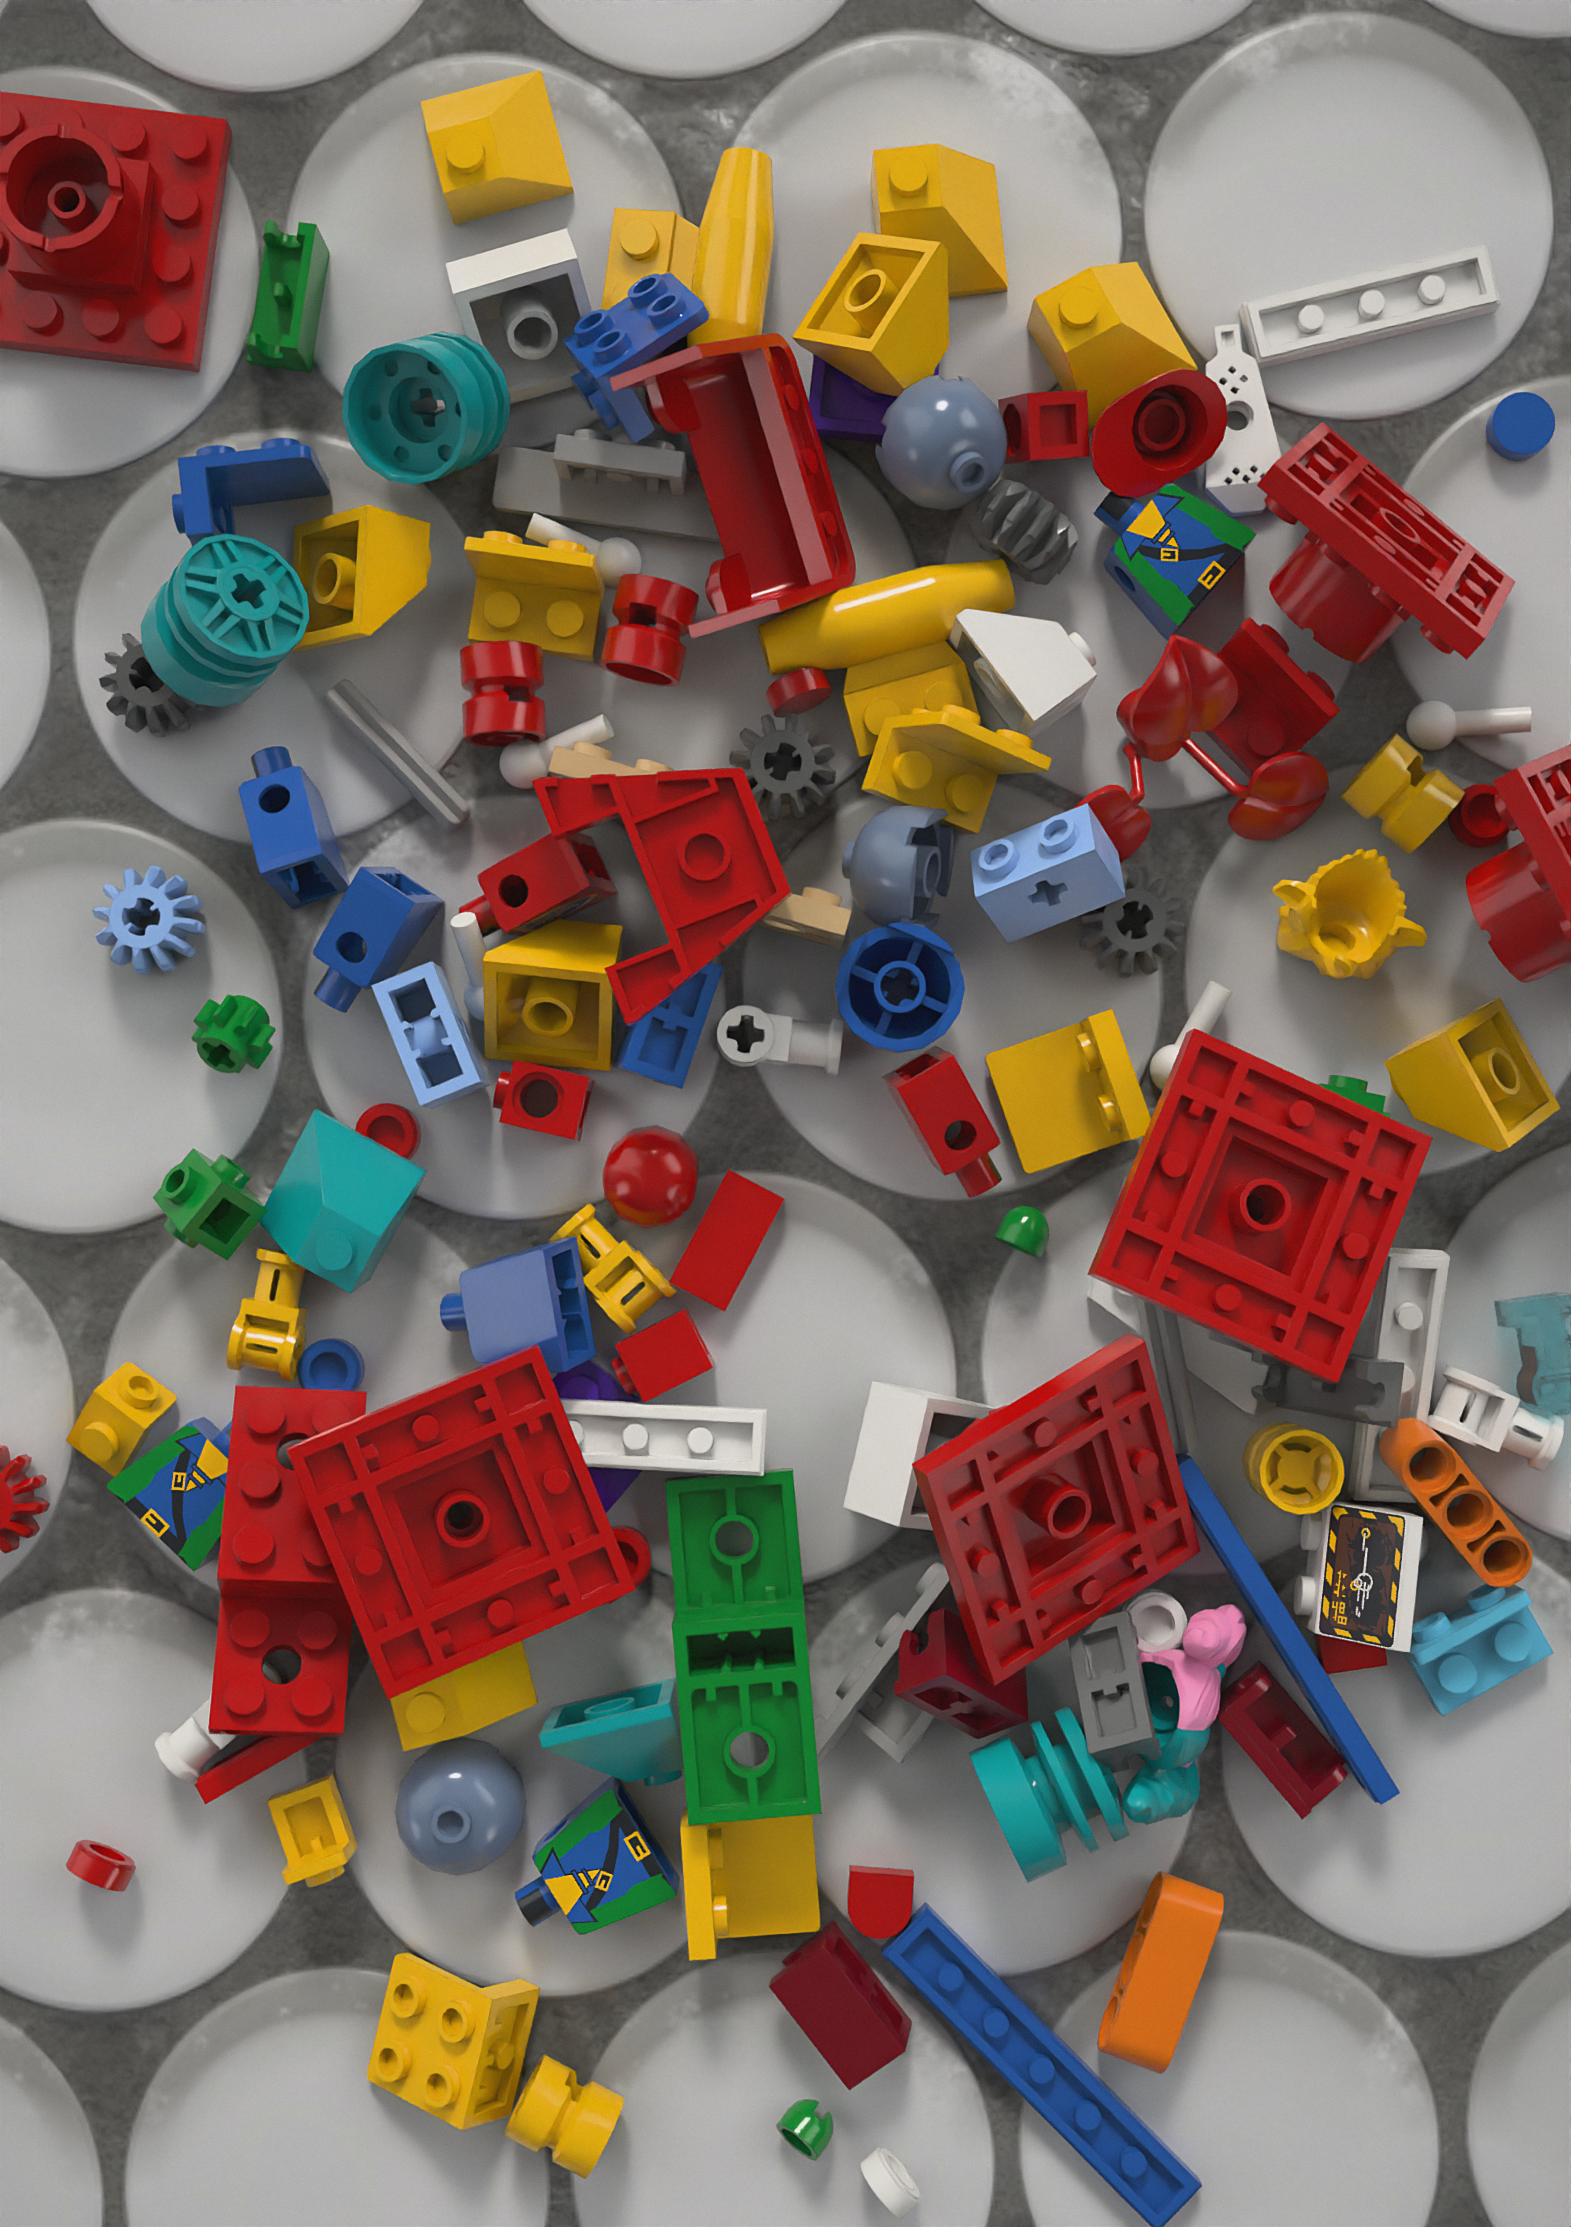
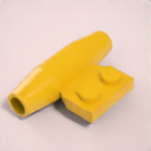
M734 147L723 151L700 228L677 215L675 211L614 208L601 309L608 310L628 297V290L640 279L651 274L662 275L671 273L704 303L710 314L705 323L687 334V348L697 344L762 335L775 239L772 159L759 150L745 147Z
M1002 558L930 565L823 595L757 626L770 676L784 675L810 666L823 670L847 668L841 700L857 758L873 754L885 717L909 715L913 708L938 712L942 711L943 705L962 707L979 715L966 664L945 640L950 638L955 616L966 608L1003 614L1015 607V595L1010 573Z

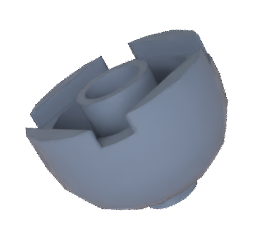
M940 375L925 377L905 389L887 409L881 422L887 428L882 438V448L876 442V458L882 474L898 491L918 506L934 510H952L965 507L981 498L992 487L1005 464L1007 431L1001 413L996 405L969 378L958 376L960 380H944Z
M923 806L890 807L874 815L861 828L856 841H850L846 845L842 858L843 876L845 879H850L852 896L859 909L878 926L882 927L891 923L905 922L932 930L937 924L941 914L929 913L933 904L935 891L940 896L947 897L954 861L952 827L941 826L939 821L948 816L945 809Z
M462 1737L438 1742L414 1761L400 1782L395 1806L399 1837L413 1858L433 1871L461 1875L480 1871L506 1853L522 1827L527 1801L522 1776L515 1766L512 1768L508 1760L498 1753L499 1749L485 1741Z

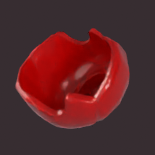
M658 1125L633 1128L612 1146L607 1155L602 1174L604 1196L622 1220L642 1228L668 1226L679 1219L683 1212L689 1210L695 1198L699 1167L697 1156L680 1133Z

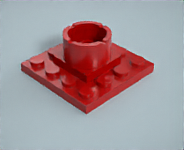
M0 91V348L199 372L232 129L227 119Z
M1323 422L1278 459L1256 485L1267 494L1264 499L1265 504L1275 515L1291 525H1296L1300 521L1309 529L1301 543L1270 580L1269 590L1272 597L1288 618L1301 630L1305 628L1311 629L1314 633L1313 640L1347 661L1356 664L1365 663L1377 652L1403 621L1406 622L1411 615L1423 623L1420 631L1434 647L1445 654H1451L1455 650L1467 660L1486 639L1515 584L1512 578Z
M1571 744L1517 767L1493 780L1499 792L1494 797V802L1501 819L1511 831L1519 829L1525 841L1475 866L1466 876L1468 900L1480 929L1487 930L1490 933L1491 939L1488 941V944L1501 964L1511 975L1523 983L1535 981L1571 963Z
M1194 1028L1185 1035L1087 1275L1326 1383H1338L1433 1138Z
M1130 1332L1010 1405L989 1411V1415L985 1418H977L959 1436L912 1463L979 1672L994 1686L1201 1552L1147 1346L1144 1340Z
M537 1344L286 1448L387 1700L636 1590ZM466 1503L469 1505L470 1510L464 1520L453 1522L447 1518L448 1511L454 1504Z

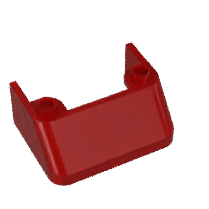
M770 333L697 344L609 378L613 391L646 386V405L652 419L671 434L687 433L725 558L713 562L709 570V577L705 583L707 600L711 608L717 613V616L689 625L688 629L691 638L786 610L850 586L854 582L856 562L795 356L789 344L781 335Z

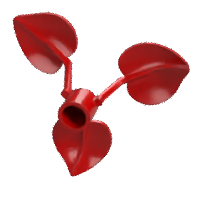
M1175 634L1170 636L1158 665L1143 686L1126 695L1116 711V718L1131 741L1123 748V753L1129 761L1132 786L1129 794L1119 785H1107L1092 792L1074 807L1077 808L1088 803L1117 849L1120 863L1138 850L1151 828V816L1144 807L1138 805L1145 796L1141 758H1147L1154 762H1163L1174 757L1182 747L1230 794L1240 798L1228 814V824L1237 835L1253 841L1275 839L1295 830L1316 812L1324 801L1326 792L1330 790L1326 769L1318 758L1311 754L1293 751L1282 753L1269 759L1253 773L1248 787L1237 783L1190 739L1191 732L1211 730L1228 717L1237 700L1238 685L1231 670L1215 653L1192 640Z

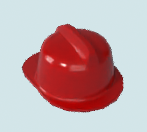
M1181 368L1162 373L1118 397L1104 409L1093 429L1090 446L1093 470L1102 485L1118 496L1138 498L1159 490L1166 483L1173 482L1209 460L1223 441L1228 422L1226 399L1216 382L1202 372Z

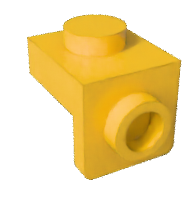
M126 1362L93 1390L66 1442L115 1477L132 1464L152 1427L172 1409L177 1396L135 1364Z
M333 1773L272 1795L267 1804L288 1864L281 1872L285 1885L305 1879L307 1887H314L345 1872L343 1865L349 1861L358 1845Z

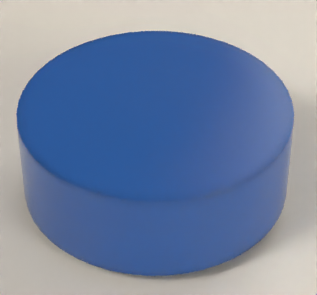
M1530 392L1513 393L1505 397L1491 412L1486 424L1488 442L1497 454L1508 460L1522 461L1532 458L1551 440L1555 430V416L1550 405L1542 397Z
M327 1338L311 1344L302 1353L297 1367L298 1381L302 1389L357 1391L365 1373L364 1360L359 1350L350 1342L340 1338Z

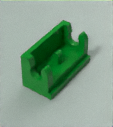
M268 220L264 224L263 239L265 247L252 330L247 334L245 346L248 352L247 361L250 365L311 373L330 252L316 224L299 222L297 236L281 232L274 221Z

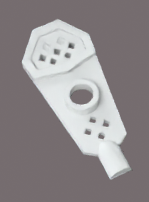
M1239 324L1214 326L1217 355L1206 364L1205 375L1218 385L1226 399L1227 413L1230 411L1241 412L1247 419V426L1239 431L1232 430L1226 426L1223 441L1214 455L1205 462L1204 492L1229 517L1261 514L1267 507L1264 501L1267 494L1256 485L1261 480L1260 477L1264 476L1270 467L1282 456L1256 358L1242 352ZM1230 368L1235 371L1233 374L1228 371ZM1242 377L1246 379L1245 383L1240 380ZM1221 379L1226 382L1224 385L1220 383ZM1233 388L1237 391L1236 394L1231 391Z

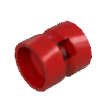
M624 574L620 576L612 607V613L619 620V623L607 629L599 660L600 666L615 675L636 682L663 687L679 685L687 649L680 642V638L690 634L688 626L694 624L700 600L699 595L681 584L642 574ZM649 624L656 626L655 628L649 627Z
M487 641L463 647L460 650L461 686L471 693V698L462 704L463 737L465 742L487 747H506L510 742L521 741L524 738L537 743L545 740V703L542 699L535 696V691L544 685L542 648L536 644L521 641Z

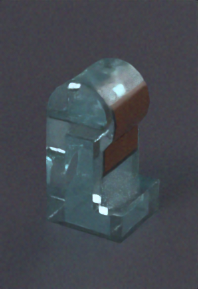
M1551 1292L1494 1301L1498 1326L1514 1328L1517 1332L1522 1367L1517 1375L1516 1382L1520 1399L1528 1407L1540 1412L1561 1416L1570 1414L1571 1293Z

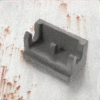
M1252 1349L1251 1360L1270 1368V1377L1266 1386L1256 1385L1251 1389L1255 1399L1275 1402L1276 1407L1382 1427L1397 1428L1405 1363L1349 1354L1339 1382L1326 1383Z
M1127 1610L1098 1618L1068 1638L1088 1752L1098 1762L1103 1764L1104 1767H1109L1112 1773L1130 1769L1128 1755L1143 1753L1147 1754L1148 1758L1152 1760H1157L1162 1756L1159 1740L1155 1736L1137 1647L1139 1643L1137 1629L1133 1625L1131 1614Z

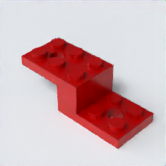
M235 1385L217 1582L221 1599L208 1725L209 1734L344 1737L352 1611L295 1471L282 1466L277 1456L281 1447L289 1441L306 1440L366 1415L367 1392ZM279 1650L291 1651L298 1656L302 1665L298 1676L286 1684L272 1683L264 1676L262 1670L268 1656Z

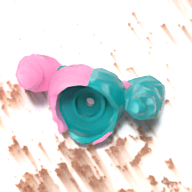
M1236 1604L1223 1605L1216 1610L1205 1609L1194 1614L1182 1635L1184 1650H1161L1153 1653L1146 1651L1139 1654L1155 1736L1159 1740L1162 1756L1157 1760H1152L1148 1758L1147 1754H1137L1146 1765L1132 1778L1122 1795V1807L1128 1818L1134 1822L1148 1825L1167 1818L1182 1817L1189 1812L1199 1798L1200 1786L1195 1759L1203 1752L1210 1739V1726L1219 1711L1221 1679L1226 1674V1668L1238 1658L1247 1633L1245 1614L1242 1608ZM1168 1696L1173 1700L1172 1707H1169L1166 1703Z

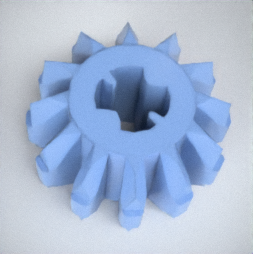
M150 866L144 879L137 871L131 868L124 870V890L109 883L103 886L105 896L113 900L111 907H96L92 912L95 918L110 924L100 930L95 937L101 945H115L110 957L112 962L124 966L132 961L136 973L149 975L155 962L165 972L174 971L176 969V960L173 951L175 950L189 958L196 954L194 946L185 941L188 933L203 934L206 931V926L204 923L190 919L188 916L198 912L203 907L201 898L195 895L184 896L188 887L186 879L175 875L166 881L165 871L162 868ZM153 912L160 914L158 925H149L146 929L140 927L139 921L141 916H151Z

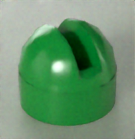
M1020 1206L1012 1209L1003 1217L994 1238L1022 1253L1041 1258L1049 1241V1226L1045 1216L1034 1207Z
M803 2099L795 2102L786 2111L776 2127L782 2137L794 2149L805 2157L816 2161L832 2138L833 2119L829 2111L819 2119L813 2114L819 2102L812 2099Z

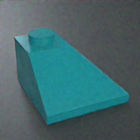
M316 1109L313 1111L265 1204L268 1211L259 1221V1224L295 1263L352 1293L371 1280L428 1170Z
M676 1677L552 1707L539 1733L542 1748L625 1782L644 1779L645 1786H657L681 1778V1769H684Z

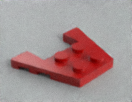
M743 767L659 771L657 774L629 776L599 774L591 775L589 778L569 779L541 777L532 781L556 841L617 817L622 818L668 935V944L604 968L627 1026L638 1023L791 896L789 884Z

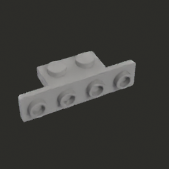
M579 429L574 432V436L557 434L554 452L503 446L500 449L492 500L495 509L498 511L531 516L536 513L545 518L720 543L699 473L687 472L685 452L675 451V446L669 442L653 438H643L637 442V445L612 442V437L606 433L590 429Z
M939 1561L933 1563L917 1583L914 1592L920 1598L906 1617L900 1612L896 1613L880 1631L875 1643L881 1647V1650L868 1667L865 1668L861 1664L856 1665L842 1681L836 1691V1695L842 1701L830 1717L826 1720L823 1716L819 1715L814 1720L818 1768L851 1724L855 1725L898 1763H903L936 1721L937 1717L894 1695V1682L899 1681V1643L903 1632L908 1629L917 1634L919 1640L917 1653H922L929 1643L927 1628L930 1613L939 1610L953 1592L945 1565Z

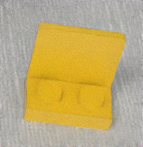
M486 531L483 538L466 537L464 552L477 576L468 632L470 644L487 641H521L540 646L543 650V655L595 661L605 586L595 555L586 553L587 548L575 542L551 540L548 542L547 548L522 544L523 540L519 536L501 531Z
M943 705L942 711L938 712L913 708L909 715L885 717L861 790L899 806H923L945 809L948 816L939 820L941 824L965 834H979L998 774L1048 772L1052 758L1033 750L1034 741L1028 736L1006 729H998L995 733L979 726L981 717L968 709L954 705Z
M1113 1009L1089 1016L1079 1023L991 1052L985 1057V1063L1022 1170L1026 1174L1049 1168L1121 1142L1142 1137L1146 1133L1151 1117Z
M687 1807L683 1808L680 1833L689 1961L716 1959L718 1939L816 1932L820 1929L813 1815L688 1825Z
M408 1952L397 1954L394 1957L367 2070V2079L460 2130L511 2115L540 1987L523 1979H517L480 1988Z

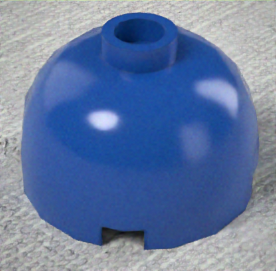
M897 922L874 928L868 933L866 932L854 940L840 960L834 987L839 1014L852 1034L872 1048L893 1053H903L925 1048L945 1035L961 1010L965 984L960 964L954 956L955 953L947 941L923 926Z

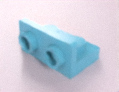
M1486 1583L1474 1589L1466 1596L1467 1605L1447 1616L1443 1612L1429 1615L1412 1626L1410 1652H1403L1435 1711L1440 1715L1444 1716L1554 1653L1528 1608L1532 1601L1526 1590L1516 1585L1498 1588Z

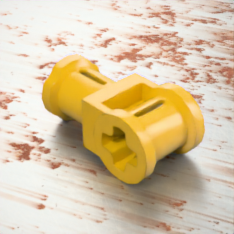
M589 1203L567 1221L548 1240V1243L576 1236L581 1268L587 1274L583 1277L584 1284L592 1292V1297L606 1314L625 1333L631 1335L637 1330L635 1322L663 1296L671 1298L677 1291L655 1265L639 1250L636 1251L627 1240H623L619 1244L594 1217L596 1209ZM581 1234L600 1253V1257H598L595 1254V1252L583 1241V1239L581 1238ZM641 1282H644V1288L625 1304L623 1299Z
M257 1248L256 1258L261 1261L255 1295L254 1297L242 1298L240 1312L234 1322L228 1343L227 1368L240 1371L243 1366L278 1372L282 1380L292 1382L297 1375L298 1362L304 1352L306 1341L305 1322L308 1308L298 1306L304 1273L307 1269L295 1263L285 1251ZM256 1344H258V1345H263V1346H268V1347H273V1348H276L277 1350H272V1349H267V1348L258 1347Z

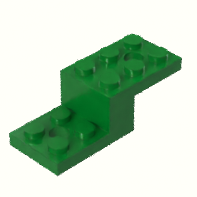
M793 1468L764 1470L763 1476L712 1474L666 1478L665 1492L675 1599L672 1634L688 1825L822 1814ZM730 1521H739L747 1525L753 1535L751 1548L739 1556L725 1554L720 1550L716 1542L717 1531L722 1525ZM754 1732L764 1738L768 1744L769 1753L763 1762L755 1766H745L733 1758L730 1746L733 1740L740 1734Z

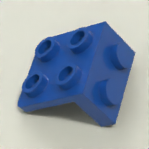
M671 273L662 275L651 274L640 279L628 290V297L608 310L599 309L587 314L577 322L574 327V333L562 340L579 369V372L573 375L571 380L591 411L595 410L608 431L619 426L634 444L656 429L633 389L613 391L609 378L639 367L701 326L710 316L704 303Z
M270 439L261 444V449L236 451L234 448L224 445L206 446L198 449L196 456L177 458L181 493L173 494L172 510L179 534L186 533L193 547L206 537L226 533L236 535L233 510L235 506L326 496L330 494V484L311 447L302 445L295 439Z

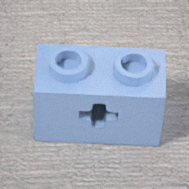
M1088 803L970 851L975 898L1007 943L1126 897L1118 851Z
M430 961L371 985L421 1107L434 1109L490 1086L444 970L440 966Z

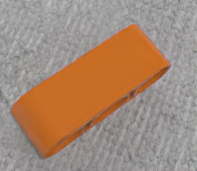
M1412 1417L1399 1419L1397 1428H1387L1383 1432L1379 1442V1451L1383 1462L1455 1552L1490 1586L1504 1588L1511 1587L1520 1582L1529 1573L1532 1565V1550L1526 1539L1457 1452L1425 1422ZM1428 1447L1426 1455L1421 1461L1414 1465H1409L1417 1451ZM1464 1494L1462 1501L1455 1508L1447 1510L1454 1498ZM1499 1541L1497 1547L1492 1552L1484 1555L1486 1549L1492 1543Z
M1162 1871L1156 1873L1146 1894L1102 2017L1097 2041L1099 2051L1159 2074L1166 2071L1174 2055L1220 1926L1224 1909L1223 1894Z

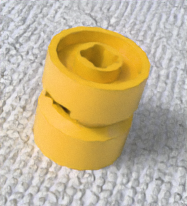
M1396 733L1365 764L1347 785L1340 797L1366 820L1379 817L1382 820L1381 833L1408 855L1420 846L1444 821L1462 799L1465 792L1439 769L1427 772L1422 769L1423 755Z
M1288 1421L1273 1422L1258 1429L1247 1442L1242 1457L1244 1476L1251 1489L1278 1508L1297 1515L1316 1513L1329 1506L1340 1493L1345 1477L1343 1459L1335 1444L1321 1433Z
M544 2054L524 2087L505 2128L504 2135L534 2152H538L546 2146L551 2148L552 2162L586 2179L596 2165L612 2134L625 2098L594 2081L584 2086L578 2085L576 2071Z

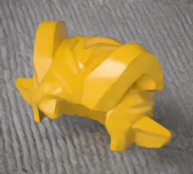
M1361 848L1356 850L1353 855L1347 854L1340 860H1333L1327 865L1319 866L1316 873L1310 876L1305 883L1281 880L1272 888L1273 893L1287 903V905L1279 906L1278 917L1280 919L1276 938L1279 948L1299 959L1313 961L1322 975L1333 979H1343L1351 976L1369 980L1381 967L1384 960L1394 955L1397 950L1396 947H1423L1426 944L1427 934L1422 926L1404 918L1407 908L1404 905L1405 893L1399 890V883L1392 878L1391 869L1387 867L1388 859L1384 855L1378 856L1376 849L1365 852Z

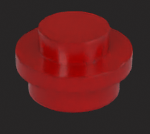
M1475 784L1463 789L1465 794L1448 815V824L1453 835L1463 844L1474 848L1489 847L1501 841L1510 829L1505 825L1496 809L1494 797L1499 794L1496 787L1488 784Z

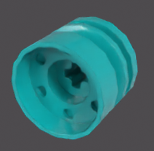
M441 331L372 349L353 366L343 389L342 418L350 444L367 467L389 481L416 485L441 478L457 470L480 463L497 449L509 425L511 397L504 373L487 349L465 335ZM436 400H443L445 407L438 406Z
M229 533L206 537L185 553L179 565L172 571L169 580L162 585L149 603L140 624L142 649L153 672L173 692L196 704L226 707L245 702L263 686L274 673L278 664L290 654V651L303 638L310 619L308 596L297 572L272 548L254 538Z
M1069 1706L1054 1712L1066 1741L1053 1747L1040 1720L1030 1723L1037 1754L1025 1759L1008 1735L969 1752L989 1803L1028 1883L1067 1865L1066 1853L1060 1833L1072 1828L1090 1853L1099 1850L1100 1848L1087 1822L1096 1816L1102 1815L1114 1842L1129 1836L1124 1822L1122 1794L1109 1767H1104L1103 1764L1089 1754L1084 1727L1076 1720Z

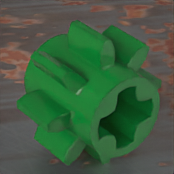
M228 994L220 1005L209 999L193 1020L199 1027L191 1037L192 1041L197 1043V1052L208 1066L219 1072H235L239 1074L246 1063L255 1069H259L273 1049L269 1040L276 1030L269 1025L270 1018L263 1006L249 997Z

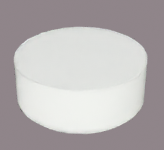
M1145 1589L1126 1601L1122 1611L1127 1610L1131 1614L1133 1625L1137 1629L1139 1653L1174 1650L1180 1646L1182 1635L1187 1628V1618L1182 1606L1174 1597L1159 1589Z
M878 2147L860 2163L862 2173L880 2201L895 2216L903 2218L920 2202V2192L915 2181L898 2158L888 2149Z

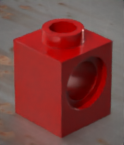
M1087 390L1025 393L998 399L999 412L1007 431L1005 464L1062 461L1090 456Z
M514 1059L511 1073L501 1071L493 1098V1108L502 1110L499 1119L501 1123L580 1142L595 1080L587 1076ZM549 1082L557 1091V1105L549 1115L540 1118L533 1117L525 1105L526 1093L536 1083Z
M687 1307L615 1344V1347L620 1356L611 1360L614 1371L625 1392L629 1395L638 1391L643 1403L712 1369L715 1365Z

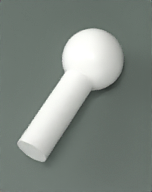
M533 514L525 537L548 546V542L551 540L571 541L587 548L586 553L596 556L604 585L617 588L620 576L624 574H640L642 567L641 555L631 541L621 537H612L600 542L539 514Z
M1428 700L1418 704L1410 712L1406 729L1413 744L1423 750L1435 751L1446 747L1452 742L1454 737L1531 732V707L1454 711L1448 704L1442 701Z
M601 714L540 743L533 742L527 738L521 741L510 742L503 749L500 756L499 766L501 774L514 787L520 789L533 788V780L547 776L555 745L570 750L573 749L574 742L597 745L614 737L612 726L606 715Z
M464 912L454 916L450 922L470 979L464 990V1002L472 1016L484 1021L483 958L487 949L475 914Z
M1210 980L1175 1044L1164 1046L1154 1054L1150 1063V1076L1153 1083L1161 1091L1164 1089L1186 1033L1195 1028L1209 1035L1232 994L1231 990Z

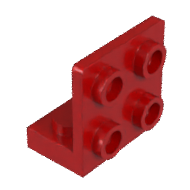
M1250 617L1237 628L1224 647L1216 654L1228 666L1237 681L1238 696L1236 703L1228 717L1220 725L1211 730L1204 731L1249 779L1269 759L1286 752H1298L1340 712V709L1333 702L1335 695L1328 683L1313 671L1308 670L1305 673L1287 655L1290 649L1284 638L1267 624L1259 626Z

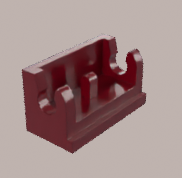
M945 1608L930 1613L927 1628L929 1643L920 1654L917 1653L919 1645L917 1634L908 1629L903 1632L899 1643V1681L894 1682V1695L977 1740L1029 1721L1026 1666L994 1686L979 1672L962 1618Z
M1260 1660L1220 1693L1219 1711L1216 1718L1302 1820L1312 1812L1311 1809L1345 1780L1348 1773L1342 1766L1346 1761Z
M834 1920L825 1925L820 1932L801 1944L782 1960L785 1968L771 1978L769 1988L848 2090H851L905 2052L912 2026L911 2019Z

